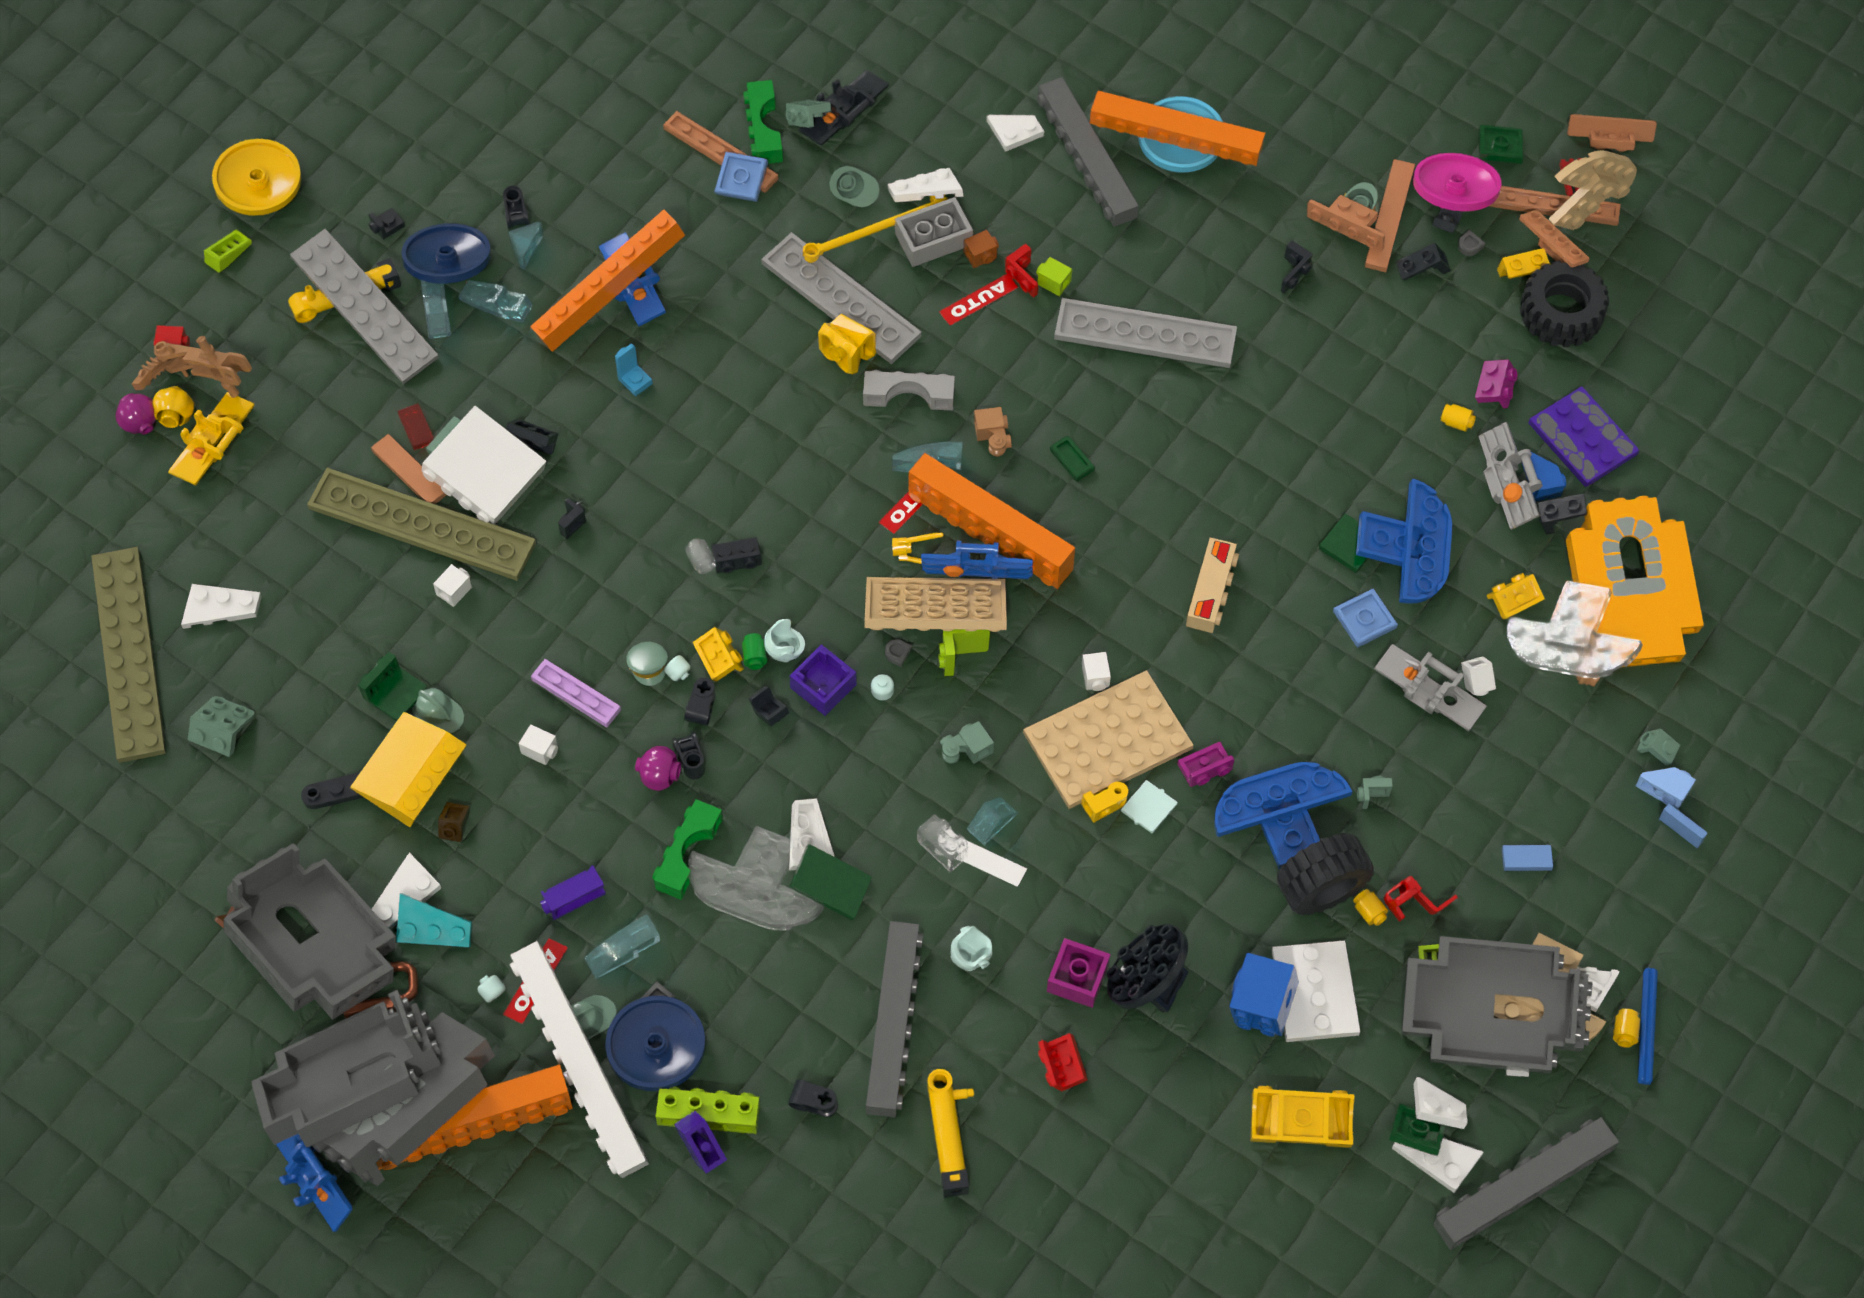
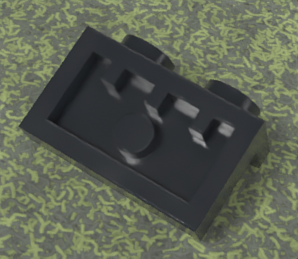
M515 419L507 423L506 430L526 446L550 455L554 453L559 433L521 419Z
M757 537L711 545L716 573H730L734 570L743 568L753 569L762 565Z

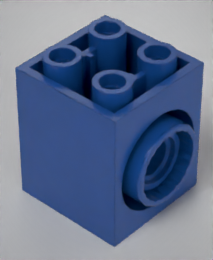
M1250 953L1246 954L1243 966L1238 971L1234 981L1232 1000L1229 1006L1234 1023L1238 1027L1245 1030H1251V1028L1258 1029L1267 1036H1275V1034L1282 1036L1299 984L1295 965Z

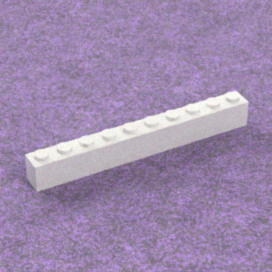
M536 941L511 954L513 962L510 963V966L516 977L521 976L524 984L520 986L526 998L531 997L535 1004L531 1007L537 1020L542 1019L545 1025L542 1031L548 1042L553 1041L556 1047L553 1053L558 1063L563 1062L567 1071L563 1072L570 1086L574 1084L578 1092L574 1096L581 1108L585 1106L589 1114L585 1116L591 1130L596 1128L599 1134L596 1141L602 1152L607 1151L610 1157L607 1163L612 1173H618L621 1178H624L645 1167L649 1163L541 945Z

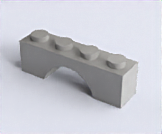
M879 370L865 371L863 406L886 407L888 402L896 395L914 393L924 398L930 409L953 411L955 376L947 374H912L900 371L894 373L881 372Z

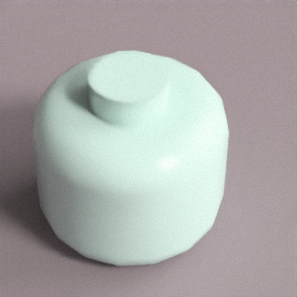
M677 655L665 666L664 671L673 681L680 679L684 681L690 675L688 671L691 666L682 656Z
M881 674L873 678L871 693L876 699L887 700L893 695L894 682L888 675Z
M486 975L479 981L481 984L477 989L486 1002H491L505 991V985L496 975L491 977Z

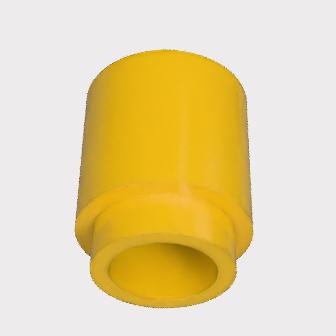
M1446 404L1441 416V421L1445 422V425L1465 432L1468 428H1473L1476 420L1473 410L1455 404Z
M1366 889L1353 899V902L1356 904L1355 908L1368 925L1375 924L1378 926L1387 919L1388 909L1374 892Z
M1621 1009L1615 1017L1613 1040L1621 1047H1631L1638 1043L1640 1018L1637 1011Z

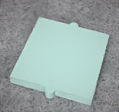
M1146 780L1124 805L1121 812L1134 820L1135 825L1139 824L1153 834L1178 802L1165 794L1164 789H1158Z

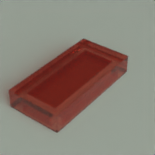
M419 404L397 411L413 450L425 447L434 440Z

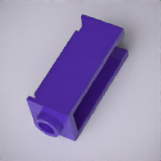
M592 865L587 872L585 870L548 889L546 893L542 890L543 900L540 901V905L546 915L550 913L553 920H556L605 895L604 884Z

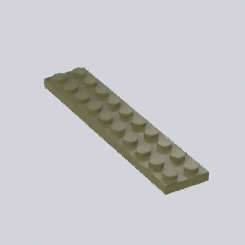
M326 468L307 504L310 510L518 581L536 545V540L526 535L330 468Z
M138 547L91 555L117 761L122 763L166 754Z

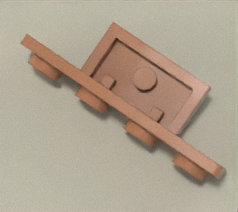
M1572 114L1570 115L1567 133L1569 136L1589 137L1590 147L1599 150L1609 148L1627 151L1634 150L1635 141L1653 142L1657 124L1656 121Z
M1342 195L1329 208L1314 200L1308 202V218L1379 252L1384 249L1385 234L1370 227L1376 221L1378 212Z
M1538 210L1520 215V221L1540 238L1538 245L1544 248L1545 252L1555 261L1566 262L1570 267H1576L1589 262V257Z

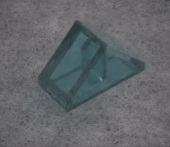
M539 222L508 232L510 245L522 269H525L543 237L542 225Z
M1001 797L984 802L967 827V830L985 845L1018 812Z

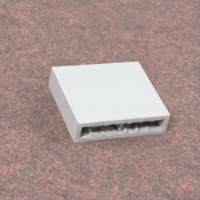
M474 406L423 462L422 472L428 481L436 482L441 486V490L446 495L454 496L459 500V504L464 509H470L477 514L476 516L479 520L495 525L543 472L546 460L482 410Z

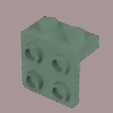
M214 696L190 717L188 740L230 757L235 750L237 733L254 718V711L245 706L230 702L223 697Z

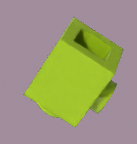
M1049 257L1045 264L1041 263L1037 269V283L1039 286L1060 296L1071 282L1072 268Z

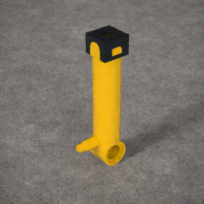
M391 258L376 263L377 268L364 272L380 290L385 288L389 292L401 287L398 272ZM311 285L305 287V292L295 293L288 300L293 315L299 323L309 322L315 318L317 313L334 307L319 289L314 291Z
M937 1069L932 1071L928 1077V1093L940 1165L943 1197L969 1194L967 1170L965 1169L955 1100L973 1097L974 1089L953 1090L951 1074L944 1069ZM942 1081L946 1086L940 1089L936 1088L934 1084Z

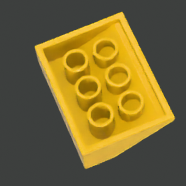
M403 712L350 788L408 827H411L463 753L466 744L447 731Z

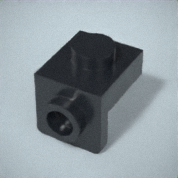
M764 686L749 698L755 714L770 726H773L789 714L787 706L773 696L768 686Z

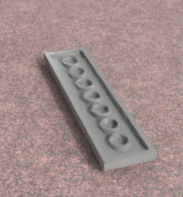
M326 229L290 254L291 259L403 385L438 359V354Z
M792 232L761 259L763 266L833 320L840 314H844L875 332L876 353L891 365L921 337L920 330L822 255L813 263L807 262L804 256H802L803 247L806 243Z
M1062 298L1054 339L1230 368L1237 326Z

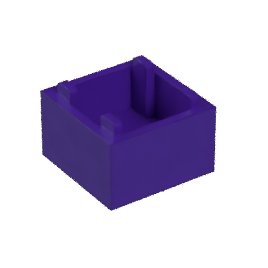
M822 644L790 675V688L824 716L857 685L856 672Z

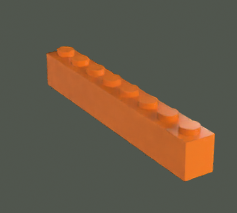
M1097 91L1090 114V124L1097 127H1105L1121 133L1133 134L1140 138H1148L1160 143H1168L1180 148H1188L1203 154H1211L1223 159H1231L1257 166L1265 137L1264 132L1102 91Z
M662 210L530 327L539 339L553 352L685 236L678 223L665 210Z

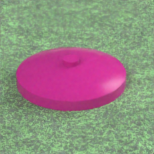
M1443 153L1425 158L1417 165L1413 184L1417 193L1433 205L1454 211H1474L1486 208L1497 200L1501 189V178L1491 165L1478 158L1458 153Z

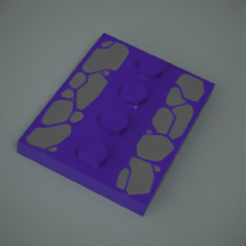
M1583 387L1578 388L1529 419L1528 424L1585 488L1639 453V449Z

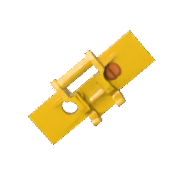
M227 392L207 418L203 416L201 410H197L194 414L197 425L191 433H189L187 428H184L180 433L187 447L168 473L197 485L211 464L223 458V452L237 433L242 432L244 428L241 423L255 406L254 403L238 396L233 398ZM226 433L222 440L219 442V444L216 447H214L218 443L222 435Z

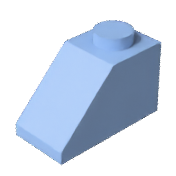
M1673 767L1643 772L1636 787L1666 805L1671 804L1678 810L1692 789L1696 779L1692 778L1688 772Z

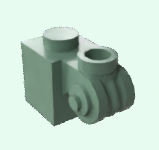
M979 721L974 724L965 725L958 735L954 737L947 735L940 741L942 757L947 763H956L960 758V752H965L973 764L994 752V742Z

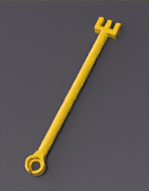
M945 194L944 198L939 199L930 195V203L822 244L807 243L803 247L802 256H804L807 262L813 263L819 259L820 255H823V252L895 225V218L948 200V198L945 197Z

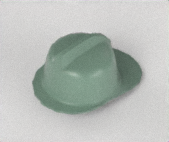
M851 166L840 167L834 171L830 178L829 185L833 195L849 204L866 207L873 204L878 198L879 185L876 179Z
M436 688L419 691L416 704L412 707L416 718L443 729L450 734L460 729L464 721V713L454 700Z
M594 995L571 1005L587 1040L608 1029L617 1013L614 1003L609 998L601 995Z

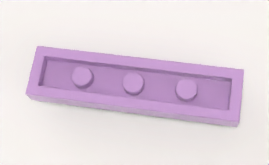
M546 659L531 675L532 681L606 728L621 711V707Z

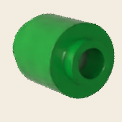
M757 633L748 634L743 638L744 641L742 642L744 665L751 670H758L767 663L764 639Z

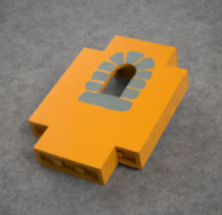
M1639 496L1633 500L1617 498L1611 502H1603V500L1590 502L1586 507L1587 515L1584 516L1585 521L1581 528L1572 530L1566 538L1583 637L1607 642L1612 668L1680 662L1686 655L1682 634L1698 633L1704 626L1684 521L1676 522L1675 519H1669L1661 523L1656 497ZM1634 537L1640 542L1646 578L1625 579L1619 542L1622 538Z

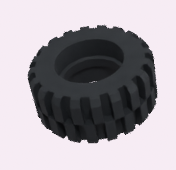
M1555 261L1552 262V265L1547 263L1532 273L1524 289L1520 304V314L1523 317L1524 325L1530 327L1529 332L1533 336H1539L1540 341L1544 343L1545 341L1550 342L1552 346L1563 345V347H1570L1571 344L1579 346L1583 344V341H1590L1600 331L1608 310L1609 292L1607 287L1603 285L1604 281L1600 276L1596 277V272L1591 268L1586 269L1583 264L1570 267L1566 262ZM1553 295H1566L1575 299L1582 306L1583 310L1576 313L1560 312L1554 309L1547 302L1546 298Z
M1342 833L1341 835L1336 834L1329 838H1323L1319 842L1308 845L1309 847L1298 851L1295 856L1290 857L1287 863L1280 867L1277 873V884L1291 910L1300 915H1313L1316 912L1320 913L1328 908L1331 909L1357 894L1372 879L1374 867L1360 840L1352 834Z

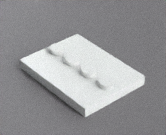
M1345 941L1273 947V960L1295 965L1299 980L1284 1028L1286 1042L1359 1036L1360 1027Z

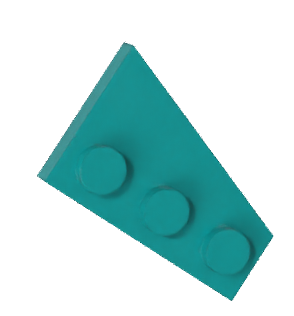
M400 893L396 942L458 947L471 946V921Z

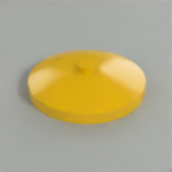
M250 139L234 144L220 155L213 168L212 181L217 197L229 209L245 215H265L280 210L292 201L300 188L301 171L297 158L284 145L267 139Z

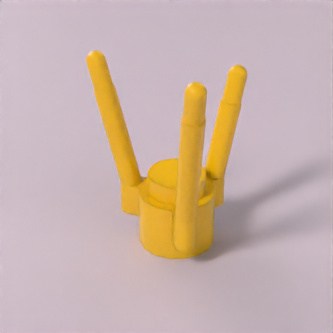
M932 533L908 538H892L893 556H899V561L922 564L920 558L907 556V553H912V542L943 537V533Z

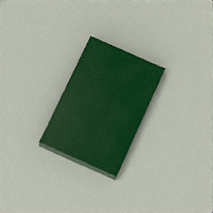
M808 844L789 888L853 920L857 915L872 876Z

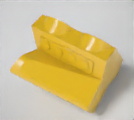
M840 314L831 323H824L818 332L819 350L827 359L835 361L848 374L858 372L860 358L869 360L876 354L875 332L844 314Z

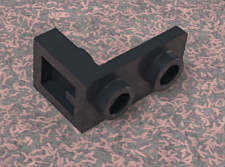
M1293 240L1286 246L1284 258L1296 267L1282 281L1281 292L1284 294L1289 289H1294L1299 282V278L1303 274L1307 275L1313 266L1311 264L1313 254Z
M1436 243L1396 262L1401 279L1404 281L1432 267L1438 269L1443 275L1451 271L1446 253Z
M1584 494L1538 503L1541 524L1546 535L1555 533L1554 524H1558V521L1587 515Z

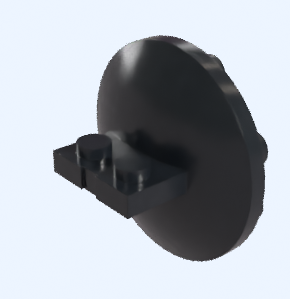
M1171 924L1150 925L1127 946L1120 948L1117 953L1118 958L1113 967L1107 972V992L1110 999L1117 1006L1124 1009L1137 1008L1151 1002L1161 1012H1169L1179 988H1181L1189 973L1183 967L1188 954V939L1184 932ZM1119 960L1124 962L1121 969L1116 966Z

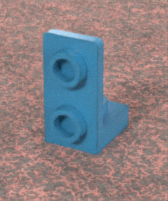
M630 344L627 347L621 348L615 355L618 380L636 397L653 384L652 379L638 366L635 346Z

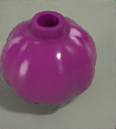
M130 393L125 395L120 400L116 410L117 424L124 431L132 434H148L153 430V425L157 420L154 415L153 399L143 394Z
M655 746L647 750L642 758H637L635 771L639 772L641 781L647 788L660 791L670 787L673 781H678L681 763L677 762V756L670 748Z

